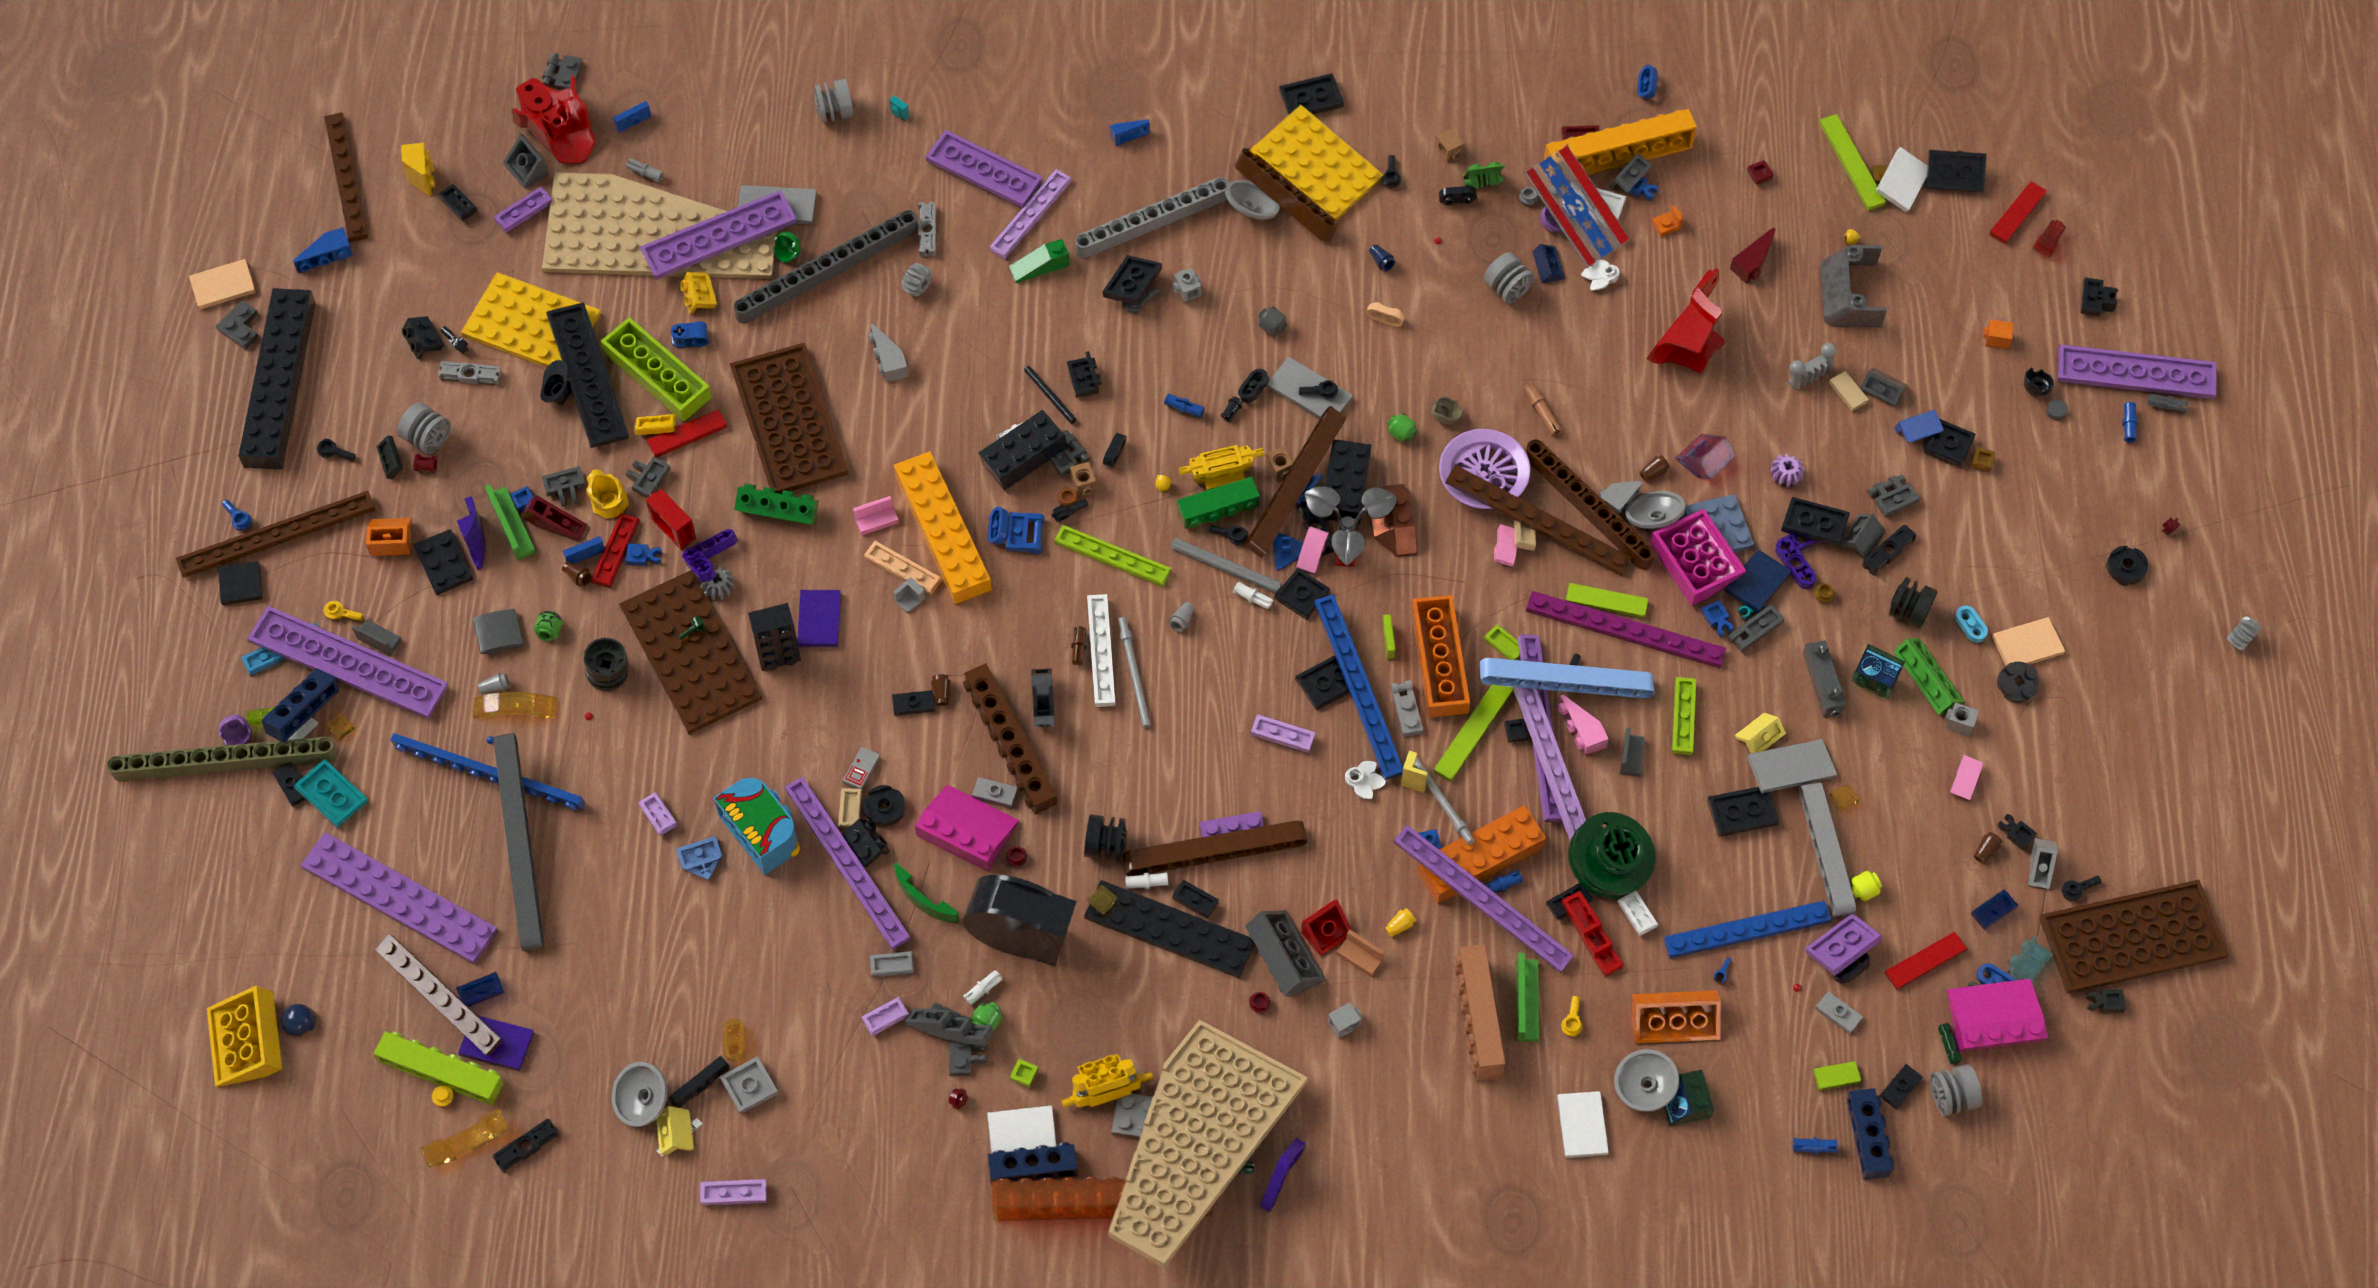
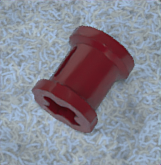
M420 454L415 455L414 471L423 470L430 471L431 474L436 473L438 458L436 456L430 458L422 457Z

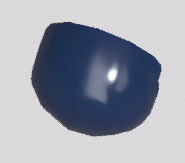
M293 1004L284 1010L280 1020L282 1029L292 1036H303L305 1032L314 1029L317 1019L315 1012L308 1006Z

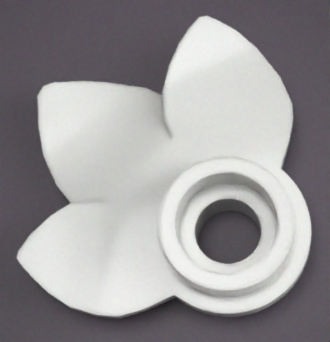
M1595 260L1596 262L1593 263V266L1583 270L1581 276L1592 280L1590 290L1596 291L1604 289L1609 283L1617 281L1620 275L1619 268L1615 265H1610L1605 260Z
M1373 761L1361 762L1358 767L1350 768L1345 773L1346 783L1353 787L1356 795L1363 799H1372L1373 791L1382 788L1386 784V781L1379 774L1375 773L1377 763ZM1357 776L1359 779L1353 780L1351 777Z

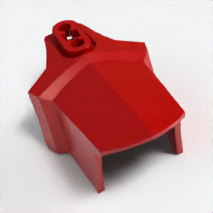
M574 75L570 76V88L560 91L546 86L536 78H531L517 86L516 93L519 98L521 111L516 108L511 109L513 123L520 128H528L558 162L569 164L585 163L594 149L596 138L592 132L587 108L576 93Z
M1718 269L1708 270L1692 292L1690 304L1646 358L1648 361L1655 364L1672 362L1702 374L1714 351L1724 346L1725 340L1713 330L1714 325L1722 315V310L1708 299L1720 279Z

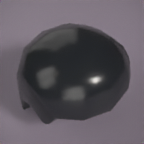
M2030 368L2025 372L2024 387L2031 395L2045 396L2053 390L2054 380L2043 369L2033 371V368Z

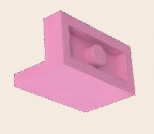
M891 496L853 508L855 521L861 536L899 523Z

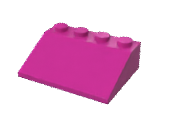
M1705 509L1663 527L1652 534L1651 547L1691 606L1710 598L1746 573L1745 568Z
M946 785L926 807L915 824L916 836L989 872L1019 820Z
M2030 979L1946 990L1958 1052L2036 1043L2048 1038L2044 1016Z

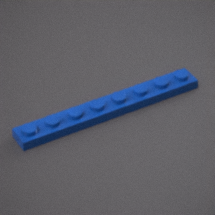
M1820 901L1664 936L1663 940L1670 959L1830 923L1831 917L1826 902Z

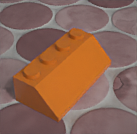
M1717 991L1632 994V1021L1635 1044L1720 1040L1721 1000Z

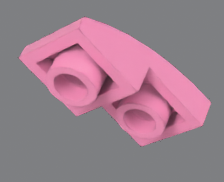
M1500 524L1497 530V544L1494 547V561L1513 567L1517 552L1514 528Z
M1309 527L1297 562V568L1316 573L1321 554L1326 545L1328 532Z
M1963 755L1949 793L1970 800L1983 762Z

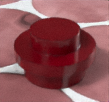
M2170 517L2162 524L2164 527L2162 532H2166L2168 535L2174 532L2181 525L2178 522L2179 519L2176 517L2173 520Z
M1019 846L1010 848L1006 854L1007 862L1014 867L1022 866L1027 861L1025 849Z
M1263 992L1254 993L1249 1000L1250 1008L1257 1013L1267 1011L1270 1007L1269 996Z
M955 1088L949 1096V1104L956 1110L964 1107L968 1100L967 1092L962 1088Z

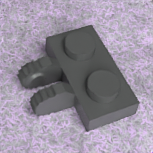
M652 457L648 465L639 461L633 462L632 466L642 472L641 475L631 470H628L625 475L635 482L632 486L633 491L648 498L656 491L671 468L669 464Z
M580 466L541 476L547 497L558 494L562 507L566 506L563 492L571 491L572 501L578 503L575 489L586 486Z
M950 1040L949 1076H971V1064L987 1063L988 1057L986 1055L971 1056V1051H987L988 1044L983 1046Z

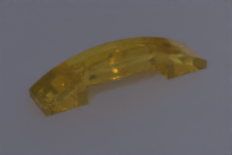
M524 692L487 694L474 698L473 718H494V714H534L535 718H554L557 699L548 695Z
M499 1108L481 1117L480 1122L443 1141L440 1138L422 1147L421 1151L429 1168L448 1163L469 1154L507 1130L509 1127L501 1109Z

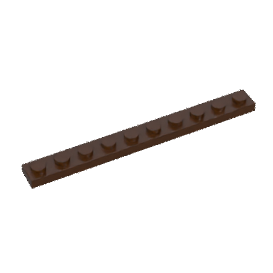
M1456 464L1445 482L1449 486L1620 576L1623 575L1632 558Z
M365 491L177 557L176 561L182 577L185 578L375 511V507L369 491Z

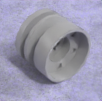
M846 78L834 80V89L832 90L829 89L827 82H824L825 91L821 92L819 84H814L815 105L822 123H827L826 114L829 113L832 122L835 121V112H839L841 119L854 117Z
M1512 252L1499 256L1488 267L1483 277L1484 282L1492 290H1497V295L1502 297L1506 304H1511L1521 298L1535 280L1534 273L1525 265H1521L1522 262Z
M417 402L410 406L403 414L398 424L397 433L399 437L410 444H414L422 452L432 454L445 442L451 423L449 419L434 412L433 409L424 403Z
M1970 1064L1953 1067L1952 1074L1947 1069L1941 1072H1932L1930 1076L1931 1091L1936 1107L1942 1116H1949L1951 1113L1957 1114L1960 1112V1108L1964 1111H1969L1981 1107L1982 1092L1979 1080Z

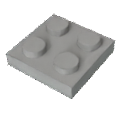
M758 1056L720 1076V1080L740 1115L778 1094L775 1085Z
M1131 1094L1118 1098L1112 1135L1140 1139L1153 1097Z

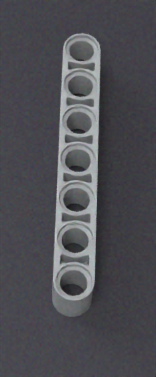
M1820 782L1800 785L1799 795L1832 915L1836 917L1855 914V900L1823 786Z

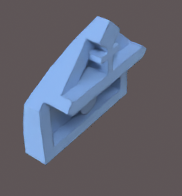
M716 836L676 849L682 869L706 880H709L722 857Z

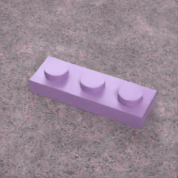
M1258 714L1251 730L1252 736L1306 753L1310 752L1316 732Z
M766 1179L700 1182L701 1206L767 1203Z

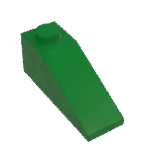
M1063 239L1055 240L1040 246L1009 266L1015 283L1070 266L1069 252Z

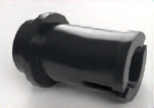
M1235 396L1228 400L1229 404L1221 414V418L1227 422H1232L1237 411L1243 407L1242 400Z

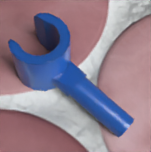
M1726 958L1722 968L1714 973L1713 980H1715L1717 975L1723 976L1721 984H1724L1731 958Z

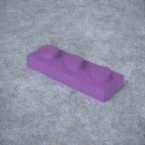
M540 187L494 216V219L504 232L507 233L548 207L552 202V198Z
M1261 811L1200 822L1202 837L1264 826Z

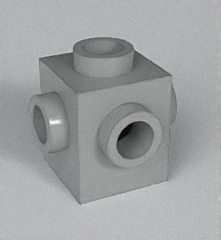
M1192 268L1181 270L1174 275L1172 287L1176 294L1179 293L1183 303L1201 296V279L1198 274L1194 273Z

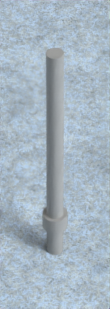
M1121 617L1118 619L1121 629L1120 638L1125 646L1143 728H1149L1151 724L1133 650L1132 632L1128 628L1126 617Z
M1417 757L1415 768L1428 772ZM1428 773L1427 786L1453 822L1455 831L1463 837L1468 845L1473 844L1475 840L1468 831L1469 827L1459 818Z

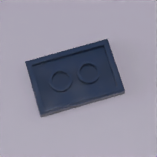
M1758 549L1744 565L1746 573L1728 584L1725 592L1758 613L1788 578L1791 570Z

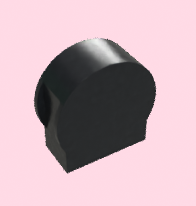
M985 875L976 881L962 923L964 928L973 937L996 950L1022 958L1034 959L1055 967L1077 901L1055 894L1040 885L1017 877Z

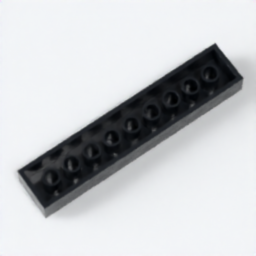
M272 288L238 454L244 468L283 470L316 304L311 290Z

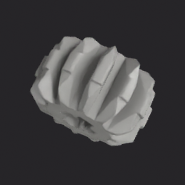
M915 263L911 265L903 276L904 279L901 282L902 289L912 296L918 297L923 295L931 284L932 271L922 264Z
M722 566L718 570L713 567L716 572L715 578L708 582H701V590L704 591L707 597L711 596L713 600L717 597L723 600V595L730 596V590H734V576L731 575L728 569L724 570Z
M2246 616L2227 636V641L2234 648L2243 650L2261 630V626L2256 620Z

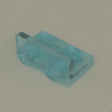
M2035 935L2031 940L2026 939L2019 948L2022 952L2019 955L2014 954L2008 962L2010 968L2007 973L2017 980L2030 979L2032 983L2053 956L2050 951L2036 942L2038 937Z

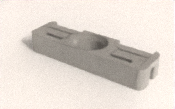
M920 202L918 204L920 210V219H918L919 256L934 257L936 256L935 202H929V204ZM925 226L932 228L930 232L922 231Z
M442 361L440 363V370H438V376L440 381L447 379L457 380L459 383L479 384L480 382L498 386L501 371L498 366ZM469 370L475 372L474 375L471 377H466L464 375L465 372Z

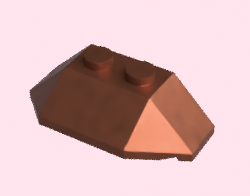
M1404 484L1384 486L1382 489L1395 494L1396 504L1387 516L1380 519L1371 518L1374 538L1396 557L1417 555L1415 526L1408 491Z

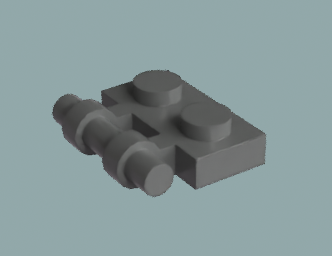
M552 53L551 57L547 60L546 65L548 67L543 73L542 83L548 87L550 82L555 83V90L570 88L571 75H574L577 83L583 60L579 57L564 55L563 60L558 61L559 55ZM555 69L559 70L558 75L553 74Z
M1068 430L1062 433L1065 435L1068 446H1071L1074 451L1070 453L1066 449L1050 460L1061 476L1069 473L1071 466L1078 465L1077 459H1080L1083 463L1090 460L1086 455L1087 451L1084 447H1080L1077 443V438L1074 434H1070Z
M1903 474L1897 477L1892 476L1884 483H1876L1867 490L1870 497L1879 495V497L1875 498L1874 502L1884 517L1919 502L1920 498L1911 484H1901L1906 481ZM1890 488L1895 489V490H1892V491H1890V492H1888V493H1887V491H1886L1887 489H1890Z

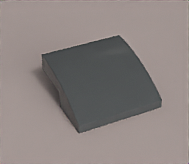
M515 609L495 611L473 617L472 620L480 654L500 653L501 649L522 647L523 641Z

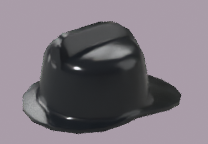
M562 360L552 362L544 372L540 397L546 403L554 402L563 405L571 393L570 384L567 380L568 367Z

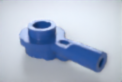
M229 500L222 502L223 507L231 514L232 525L236 530H245L251 525L252 518L248 513L237 510Z

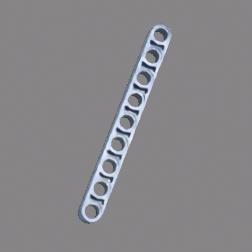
M1485 658L1479 663L1481 682L1487 685L1633 698H1650L1655 694L1653 675L1649 672L1498 658Z

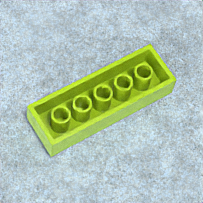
M630 317L601 340L603 353L682 422L686 421L712 398L710 387Z

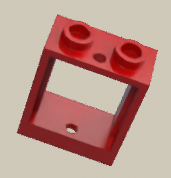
M662 489L648 497L646 504L651 521L680 550L696 539L692 519Z

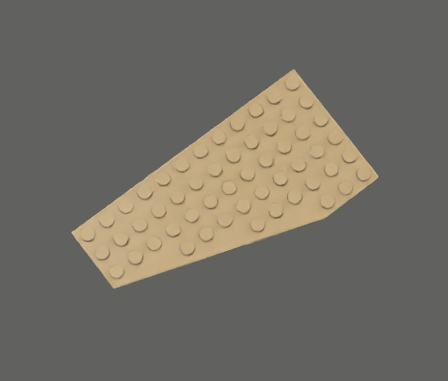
M555 172L542 271L546 273L653 276L640 250V246L727 211L612 174ZM777 231L667 276L685 277L687 272L709 273L710 278L772 279L775 257L773 248L776 245L774 239L777 237Z
M1200 1019L1163 1065V1071L1155 1095L1152 1098L1140 1141L1134 1153L1126 1177V1183L1109 1229L1110 1238L1163 1268L1166 1267L1308 1081V1077Z

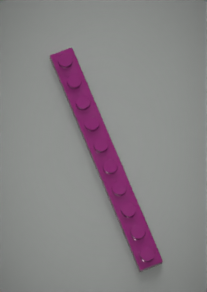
M1535 591L1531 592L1526 607V612L1717 668H1721L1726 651L1725 647Z

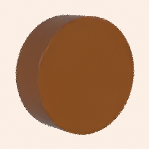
M1063 488L1058 493V503L1064 507L1072 506L1078 501L1077 492L1072 488Z

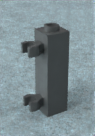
M1825 640L1806 644L1803 655L1823 717H1837L1843 714L1846 702L1829 653L1828 644Z

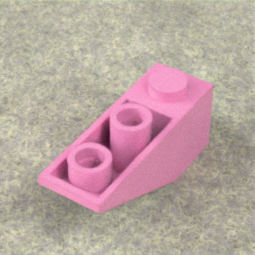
M1561 695L1558 710L1562 716H1565L1567 728L1570 733L1573 732L1578 750H1582L1585 756L1607 748L1609 738L1601 722L1565 695Z

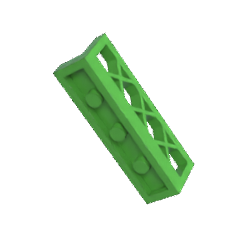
M490 484L486 485L485 489L516 559L520 560L536 553L506 486L493 491Z
M1907 638L1894 650L1896 656L1938 715H1943L1955 705V702L1961 705L1965 702L1920 638Z
M1518 953L1516 961L1517 1041L1538 1042V960L1525 959V953Z

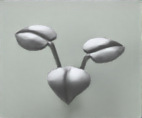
M1323 486L1314 487L1304 494L1307 506L1315 516L1324 518L1330 516L1333 510L1335 511L1337 521L1340 524L1338 531L1333 534L1332 547L1337 557L1346 566L1357 558L1365 548L1363 536L1359 532L1354 531L1355 525L1364 512L1368 511V515L1373 519H1380L1387 516L1396 504L1395 494L1382 488H1370L1362 496V504L1365 507L1355 519L1349 516L1341 518L1339 510L1336 508L1340 503V496L1334 489Z

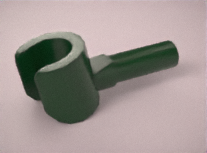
M700 616L694 617L691 620L693 626L679 635L681 640L694 631L700 632L704 630V623Z

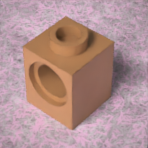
M1450 128L1436 135L1435 147L1446 162L1452 159H1458L1463 154L1464 143L1454 129Z
M1281 446L1266 453L1265 463L1276 481L1284 479L1293 464L1285 447Z
M1089 462L1070 467V477L1077 496L1089 495L1096 491V480Z

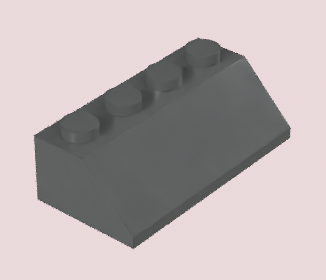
M1287 910L1261 911L1245 925L1249 932V937L1254 941L1260 956L1264 959L1269 972L1275 978L1278 988L1284 996L1298 995L1326 980Z

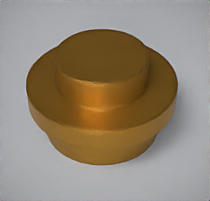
M1822 583L1815 588L1814 596L1819 602L1828 603L1834 597V590L1831 585Z

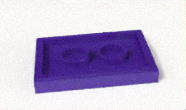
M800 590L798 647H838L841 590Z
M479 1016L503 1041L490 1056H487L469 1038L464 1036L458 1054L463 1057L520 1071L534 1031Z

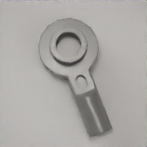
M1525 187L1519 194V200L1525 205H1533L1537 202L1538 198L1543 197L1535 187ZM1555 187L1547 188L1551 195L1556 194Z

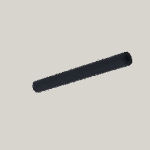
M1026 366L1024 372L1068 422L1074 424L1077 420L1037 373L1030 366Z

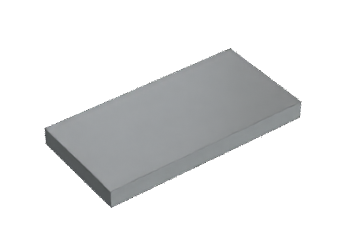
M740 186L738 207L781 190L796 217L797 223L795 224L813 225L816 189Z
M1289 356L1266 385L1268 389L1320 419L1329 406H1332L1341 413L1353 399L1351 393L1339 386L1338 394L1332 399H1324L1320 394L1299 395V387L1319 386L1320 382H1324L1327 379Z
M1822 739L1752 753L1747 756L1761 793L1828 780L1837 776V772Z

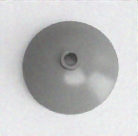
M1232 181L1225 190L1226 197L1231 206L1248 218L1267 220L1275 217L1279 211L1280 205L1250 181Z
M1669 491L1645 493L1636 497L1627 505L1626 517L1631 524L1639 528H1663L1681 518L1686 509L1685 501L1680 495Z
M1643 1049L1627 1055L1620 1062L1615 1072L1614 1085L1618 1097L1626 1106L1640 1112H1652L1665 1107L1673 1100L1679 1087V1075L1675 1064L1668 1056L1656 1050ZM1646 1083L1652 1084L1650 1088L1644 1087Z
M635 1062L625 1067L619 1073L612 1089V1105L617 1117L623 1123L629 1126L642 1127L651 1124L660 1116L665 1107L668 1094L666 1079L661 1070L651 1063Z

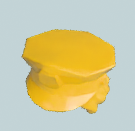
M592 470L587 476L589 484L586 491L591 499L593 512L605 519L619 517L620 513L623 514L629 505L627 492L623 490L622 483L611 474L605 475L601 470Z

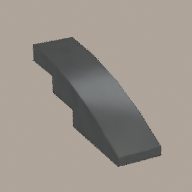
M914 1008L905 1020V1024L912 1028L943 1039L965 1044L985 1046L994 1033L991 1025L973 1024L971 1018L953 1017L950 1010Z

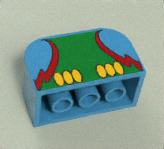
M745 778L713 798L718 816L764 875L792 857L791 853L796 848L798 841L794 821L791 817L792 813L786 805L782 806L779 802L780 797L775 790L770 791L766 784L759 779Z

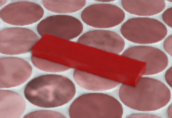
M2030 181L1992 228L1989 235L2006 244L2045 196L2047 190Z
M717 409L675 427L674 432L661 433L649 438L647 443L654 457L657 458L727 428V424L720 410Z
M620 513L593 573L591 583L611 588L627 552L628 544L631 543L640 523L639 518Z
M1953 932L1889 968L1884 974L1894 988L1898 990L1962 954L1967 948L1956 932Z

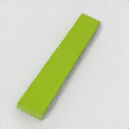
M1835 114L1820 119L1819 124L1867 211L1885 206V199L1875 192L1877 185L1838 115Z
M1062 525L1054 540L1056 545L1161 587H1164L1171 573L1170 567L1065 525Z
M1491 685L1434 768L1433 772L1452 782L1513 693L1512 687Z

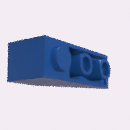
M344 228L324 233L293 260L297 273L353 256Z

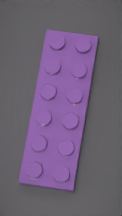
M947 130L942 133L926 155L927 162L1021 208L1026 205L1042 182V176Z

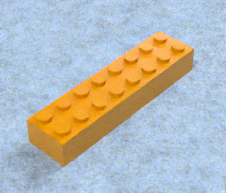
M1689 109L1677 110L1674 113L1661 114L1654 118L1641 119L1638 122L1625 123L1618 127L1606 128L1594 133L1589 132L1585 135L1570 137L1559 142H1551L1545 147L1544 160L1552 156L1566 179L1569 180L1576 177L1559 153V150L1565 146H1568L1586 175L1628 165L1637 154L1648 160L1692 149L1697 126ZM1549 164V169L1545 170L1550 173L1551 177L1552 174L1556 175L1554 172L1556 168H1552Z
M929 451L894 464L895 478L954 605L991 591V579L931 452Z

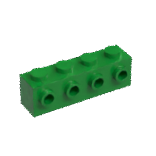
M1251 476L1178 499L1177 511L1184 529L1196 528L1206 522H1215L1225 516H1234L1238 512L1255 509L1259 506L1260 495Z
M744 483V486H740L737 489L734 510L800 523L815 524L819 500H815L813 495L802 494V497L794 496L795 492L783 490V493H777L775 488L764 487L761 490L756 489L754 484Z

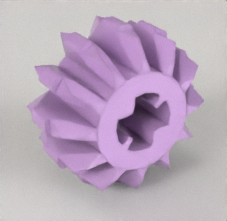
M1787 453L1784 457L1779 455L1772 462L1770 475H1773V481H1779V486L1783 483L1786 484L1787 488L1790 484L1796 486L1798 481L1802 480L1805 469L1801 465V460H1795V455L1789 457Z

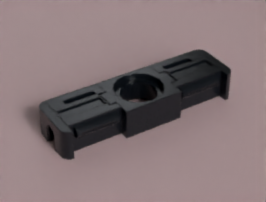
M1302 500L1301 503L1297 504V509H1299L1307 532L1311 524L1319 523L1321 525L1319 530L1329 533L1321 556L1334 552L1332 536L1324 519L1312 514L1307 506V502Z
M1902 525L1864 558L1862 566L1865 569L1869 568V573L1875 576L1879 568L1885 563L1889 564L1902 553L1903 547L1910 541H1915L1916 533L1908 526ZM1887 546L1892 547L1895 552L1888 554L1884 551V548Z
M719 1056L670 1095L669 1099L672 1105L680 1108L694 1096L696 1097L710 1086L715 1079L730 1069L728 1063L722 1056Z
M546 1119L493 1154V1159L500 1170L506 1173L505 1169L510 1168L519 1162L520 1159L522 1161L526 1160L541 1150L540 1146H543L555 1138V1136L559 1137V1133L551 1120ZM524 1141L532 1143V1147L527 1151L520 1149Z

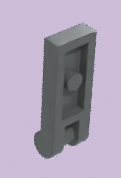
M1771 604L1728 636V639L1738 645L1737 648L1740 652H1744L1756 641L1782 624L1785 618ZM1745 634L1747 639L1743 640L1740 636Z

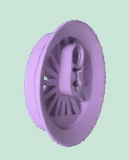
M1475 429L1458 435L1445 447L1439 463L1440 478L1446 490L1456 500L1477 509L1493 508L1445 483L1455 464L1462 466L1461 468L1495 486H1499V488L1516 497H1519L1525 490L1530 477L1529 459L1522 446L1509 435L1491 429ZM1490 449L1496 451L1492 459L1488 461ZM1486 450L1485 458L1482 460L1481 452ZM1501 454L1505 456V458L1495 463ZM1509 462L1513 464L1512 466L1503 467ZM1516 472L1517 476L1507 475L1509 473ZM1506 482L1515 483V485L1511 486Z

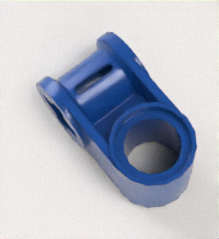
M705 322L678 323L671 328L672 344L676 348L703 347L709 343L708 328Z

